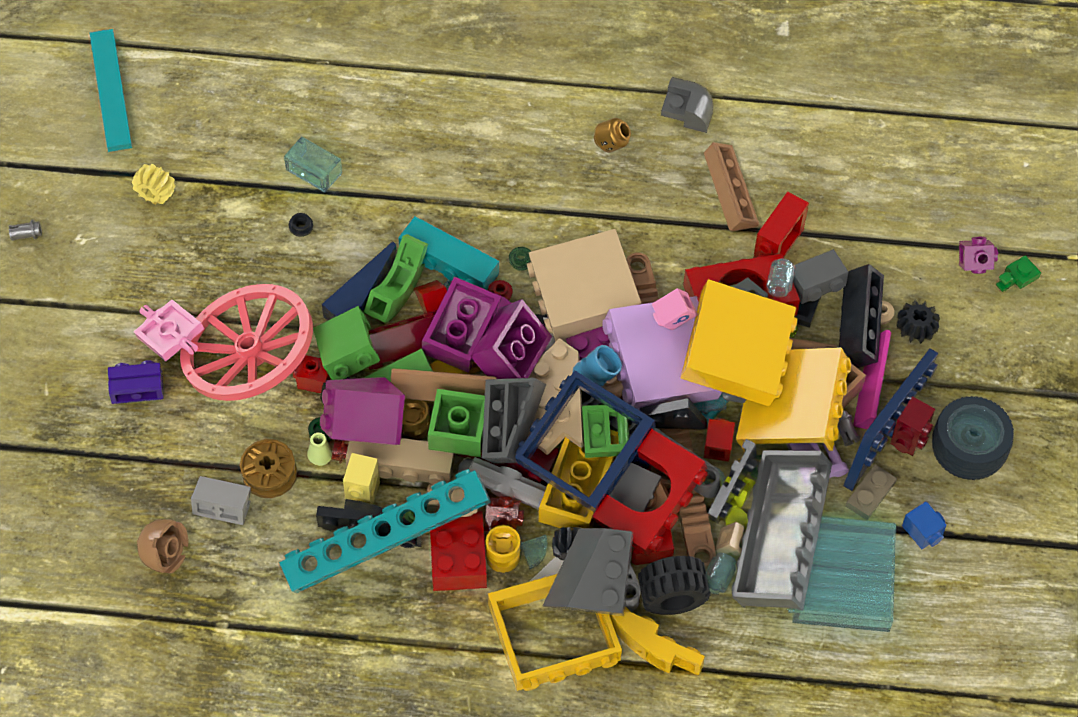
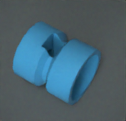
M600 345L591 351L587 357L576 363L573 367V372L574 370L602 387L607 381L619 374L622 364L618 354L612 348Z

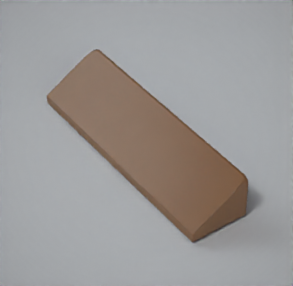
M713 142L705 150L704 156L729 230L738 231L757 227L759 222L733 146Z
M395 368L391 371V383L405 395V399L435 401L437 389L485 396L486 380L496 379L493 376Z

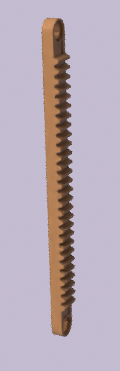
M635 252L630 254L626 260L641 304L656 302L659 300L658 291L649 258L643 253ZM640 262L644 265V268L639 271L631 268V264ZM660 428L661 432L694 453L688 429ZM693 490L691 492L693 497L690 503L685 508L682 506L678 515L687 556L695 558L698 552L707 553L710 559L704 565L705 570L709 571L715 564L716 551L704 496Z

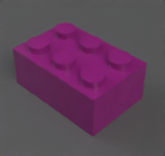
M523 299L499 309L472 352L471 358L486 376H493L496 379L528 378L550 342L552 335Z

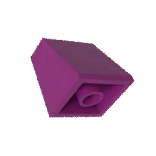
M385 377L326 380V389L322 392L324 413L320 417L321 429L331 439L400 445L405 395Z

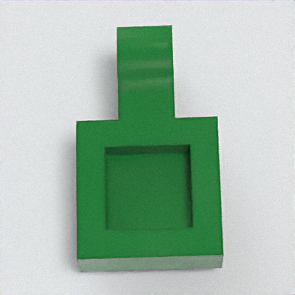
M1025 255L1006 266L1005 273L999 276L1001 281L996 283V286L1002 292L1015 284L1022 289L1039 279L1041 272Z

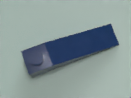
M392 241L322 303L323 317L327 321L357 306L360 307L364 315L366 314L364 310L371 290L384 281L394 263L397 254L396 243Z

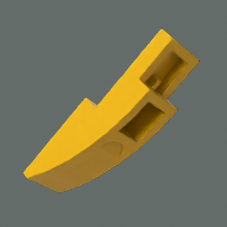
M625 607L624 616L610 615L617 635L641 658L669 674L673 665H676L699 676L703 668L705 656L701 655V652L693 647H683L677 644L675 640L668 636H658L659 624H656L652 618L648 616L640 617L631 613L627 607Z

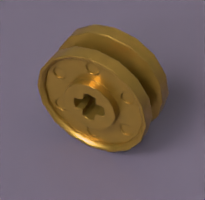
M275 439L260 440L246 448L241 456L240 469L245 486L251 487L252 494L260 498H275L285 494L294 485L297 477V467L293 452L285 443Z

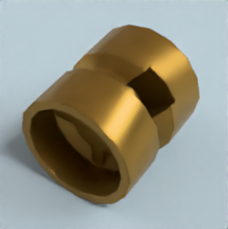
M405 399L401 438L420 441L427 436L429 431L428 405L424 400Z

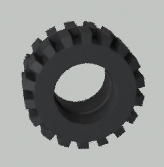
M691 556L667 557L648 564L638 573L643 606L646 611L653 614L675 615L685 613L705 604L709 600V596H711L705 565L699 558Z

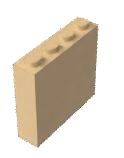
M616 229L528 252L530 257V263H526L530 278L535 277L536 281L532 282L536 297L541 296L542 300L538 301L541 315H547L548 319L544 320L545 327L550 334H553L555 342L559 338L565 341V338L601 327L609 309L641 304Z

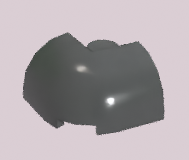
M672 77L668 85V92L661 110V116L684 121L683 127L707 133L713 115L714 104L712 96L706 87L696 82Z

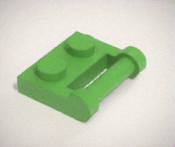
M607 405L582 406L585 458L618 456L629 440L628 419ZM609 416L617 417L619 444L611 445Z

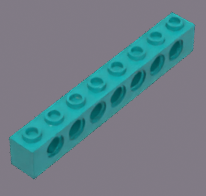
M470 469L464 470L456 474V479L447 484L446 481H441L430 487L432 491L423 495L421 492L415 493L407 497V502L400 506H397L395 503L383 508V514L374 518L372 515L358 520L359 525L351 529L346 526L333 532L334 537L327 540L320 538L309 543L310 548L302 552L297 549L284 555L285 560L279 563L291 591L299 593L491 503L479 474L475 470L472 472ZM455 489L464 490V498L460 502H453L451 499V494ZM432 500H438L440 503L439 510L434 514H429L427 511L428 503ZM409 511L414 512L415 521L411 525H404V514ZM389 523L391 526L390 533L385 537H381L378 533L380 525ZM364 534L366 536V544L362 548H356L354 545L355 537ZM339 545L342 549V554L338 559L332 560L330 550L332 547ZM310 557L317 559V567L313 571H308L305 566L306 561Z

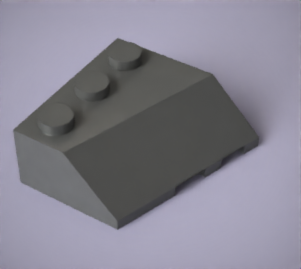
M579 528L544 601L543 607L624 616L633 533L631 531L606 528Z

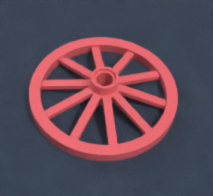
M256 284L231 291L208 305L196 319L201 322L204 330L211 324L233 341L234 345L198 343L204 330L195 336L191 342L197 345L198 349L196 352L232 355L195 369L194 354L191 355L184 348H181V367L190 384L206 397L216 400L234 401L262 394L285 380L305 357L313 335V322L310 312L296 293L279 285ZM268 298L255 332H252L245 301ZM281 300L291 305L292 308L264 334L276 301ZM235 305H238L244 331L241 335H238L217 319L220 314ZM297 315L299 316V332L270 341ZM295 343L284 360L268 353L270 350ZM266 362L276 367L268 374L257 379V366ZM235 363L216 385L200 378V376ZM247 365L248 383L227 386Z

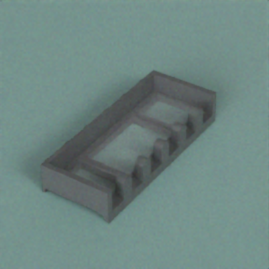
M763 450L762 458L758 462L757 481L752 490V505L747 513V529L742 537L741 557L737 561L736 581L732 585V597L742 607H779L803 611L832 463L822 451Z

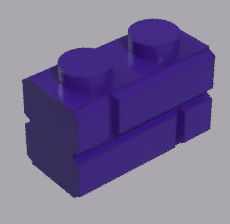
M146 360L137 365L118 363L115 367H108V391L112 404L164 399L163 372L160 362L155 363L154 361Z

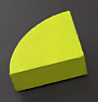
M730 503L733 507L725 519V526L737 522L743 525L744 529H747V513L737 507L738 505Z

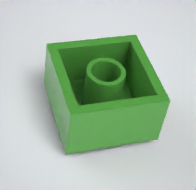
M437 389L428 431L429 450L481 457L485 396Z

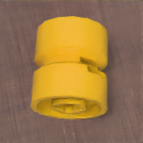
M504 525L496 526L487 534L486 560L490 568L496 572H510L520 562L521 540L515 529Z

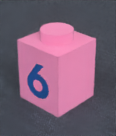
M678 288L652 303L655 310L653 316L659 326L674 330L698 315L688 293Z

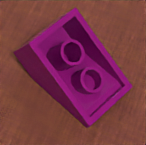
M454 277L422 340L424 354L469 373L474 363L471 354L492 322L501 296Z

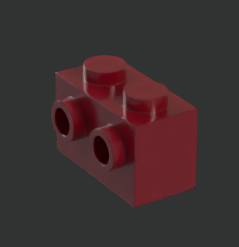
M912 396L897 419L890 444L898 451L908 453L911 456H914L918 448L923 450L929 440L928 435L933 427L931 422L936 409Z

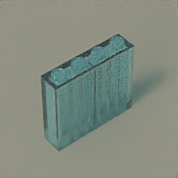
M800 514L798 524H793L792 540H796V547H800L803 534L800 531V523L805 522L806 515ZM822 517L804 609L800 611L788 608V613H793L792 623L890 632L894 608L896 523ZM795 548L791 549L790 563H797ZM789 580V588H792V583Z

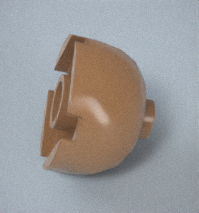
M158 519L147 524L140 533L137 540L138 555L142 563L156 572L173 573L179 569L186 555H181L183 546L188 547V534L184 524L171 519Z

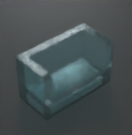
M302 136L284 156L285 167L288 172L324 193L342 174L340 158Z

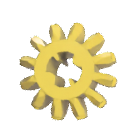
M144 164L135 173L132 181L133 190L139 193L138 196L145 198L146 201H151L155 205L157 203L164 204L172 196L176 187L174 184L175 179L169 176V172H165L162 170V167L158 168L154 164L150 166Z

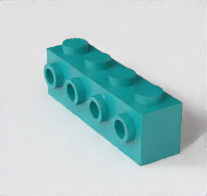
M414 216L398 237L399 245L402 236L406 234L427 243L428 247L422 263L425 264L426 268L442 273L450 281L457 277L488 290L489 285L499 275V261L416 216Z

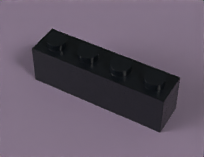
M870 264L848 271L846 286L843 287L839 348L843 349L847 358H850L851 364L856 368L878 362L884 275Z

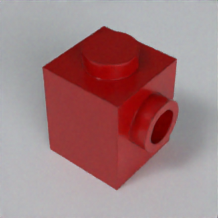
M305 355L301 363L293 371V378H296L297 389L321 393L323 383H326V380H332L324 369L321 358Z

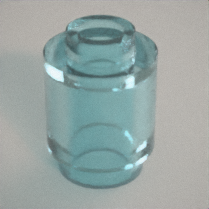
M778 259L771 263L766 285L768 292L772 296L782 298L787 296L792 290L796 267L792 262L787 259Z
M717 553L716 557L711 559L706 570L710 593L718 595L727 591L736 571L735 565L737 562L733 557L725 553Z

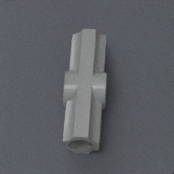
M474 457L469 469L471 472L475 470L479 474L484 487L491 489V492L496 496L507 500L515 499L539 509L546 486L522 477L520 472L512 468L498 467Z

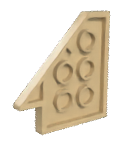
M560 338L540 357L528 377L536 378L546 384L534 421L537 418L541 419L546 412L545 406L551 397L556 398L561 391L559 388L561 382L568 375H572L573 367L580 361L578 351ZM578 388L539 445L538 449L548 455L565 437L580 448L584 446L582 391L580 388Z

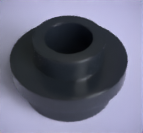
M296 213L289 221V230L295 236H307L313 230V221L305 213Z

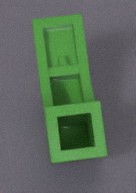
M408 234L402 236L394 263L384 281L371 290L364 313L386 323L400 312L411 296L425 266L422 262L428 247L427 243Z

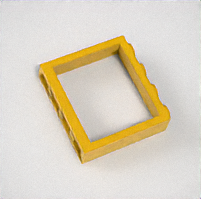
M557 574L488 593V606L517 691L522 689L530 691L539 687L540 684L549 681L550 683H558L567 676L573 674L578 676L585 675L594 668L601 666L609 668L616 665L618 661H621L622 649L610 615L595 613L608 649L521 674L501 611L546 598Z

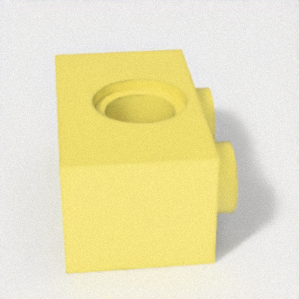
M352 453L343 479L345 500L350 499L373 504L380 484L378 459Z

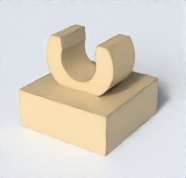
M735 522L722 527L715 551L722 556L728 553L736 556L741 555L742 548H740L739 544H742L744 526Z

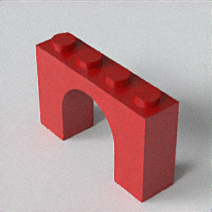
M782 253L685 269L684 290L688 293L689 297L697 296L698 302L701 291L708 279L731 286L737 285L746 278H749L769 294L768 299L796 307L794 316H797L800 302Z
M653 429L645 437L637 452L642 460L665 473L670 479L671 490L665 503L653 511L638 512L606 495L592 515L595 523L602 528L631 531L633 533L632 546L647 556L652 551L656 552L663 542V534L667 528L669 530L673 528L678 520L677 513L682 506L684 508L687 507L693 497L691 492L696 485L700 486L704 482L708 474L704 460Z

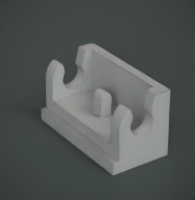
M200 476L191 497L192 514L244 525L251 503L248 500L251 487Z

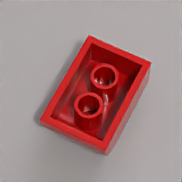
M477 511L471 516L459 517L431 530L433 591L487 588L482 511Z

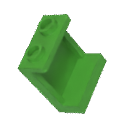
M359 306L313 328L323 367L332 380L345 379L380 361L378 354L372 346L368 332L371 329L369 321Z

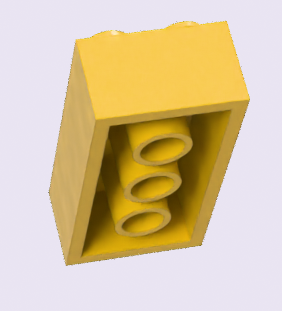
M610 430L611 445L619 444L618 432ZM565 437L552 474L590 497L617 456L585 458L584 446L580 448ZM548 483L539 506V522L557 528H568L570 526L592 528L595 522L592 517L594 512Z

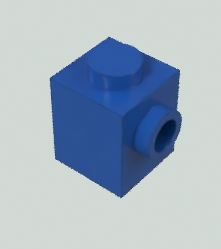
M926 501L905 515L902 527L922 550L928 545L931 547L937 545L944 538L943 533L946 524L944 517L938 511L935 512Z

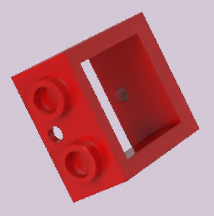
M787 191L757 233L753 258L781 253L784 258L804 230L809 202Z

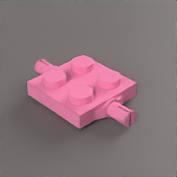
M169 301L165 306L156 311H153L148 305H144V309L141 307L140 314L145 316L146 320L134 333L140 341L164 361L170 359L181 348H184L191 355L194 354L193 350L197 351V345L192 343L191 340L203 331L204 327L200 321L175 301Z

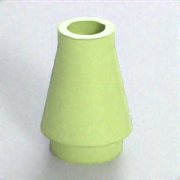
M314 433L311 436L307 451L309 461L318 466L326 465L333 457V449L322 433Z

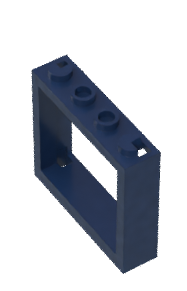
M574 370L571 376L568 375L561 382L559 387L561 391L556 398L551 397L545 406L546 412L541 419L537 418L530 428L531 434L526 441L522 440L519 443V448L515 452L517 454L515 458L519 465L595 513L605 496H610L637 456V449L650 430L655 429L656 425L654 419ZM578 388L638 425L590 497L530 460Z

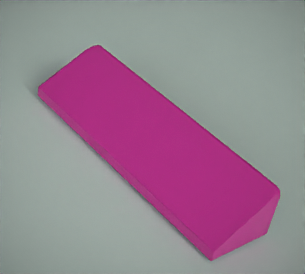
M890 330L880 333L878 362L863 368V373L866 377L862 391L858 395L854 427L868 430L876 419L891 337Z

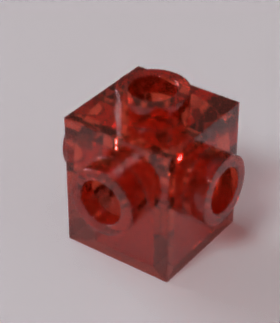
M510 496L489 497L491 503L486 505L484 531H490L496 526L502 525L510 526L517 531L518 526H523L524 511L520 510L521 501H516Z

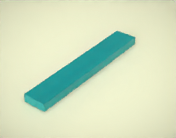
M113 29L90 32L108 152L132 148L114 31Z

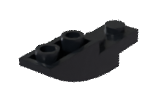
M346 499L344 508L318 506L316 513L318 527L329 531L346 526L351 529L359 525L357 521L366 516L372 515L374 518L383 514V508L362 501ZM403 518L404 525L412 524L411 522ZM389 523L381 524L378 529L379 535L381 537L387 536L391 531V526ZM422 535L400 546L404 548L422 547Z

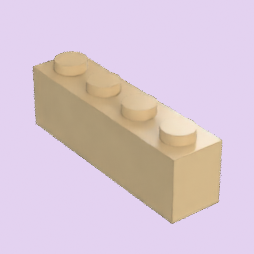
M401 438L400 445L349 441L346 454V466H348L351 454L355 453L377 458L379 477L381 478L395 477L402 478L408 482L424 481L430 484H436L441 481H446V484L451 482L455 462V453L429 450L428 442L404 438Z

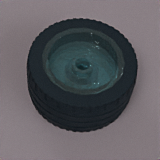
M978 396L958 398L949 403L937 418L932 434L934 456L942 468L958 478L967 480L987 478L996 473L1008 458L1014 438L1012 421L1004 409L991 400Z

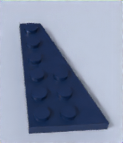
M929 348L865 432L843 486L853 491L866 469L874 462L878 451L881 452L888 441L887 437L892 438L897 419L912 396L916 397L918 391L921 392L927 382V376L931 378L938 367V364L935 363L938 352Z

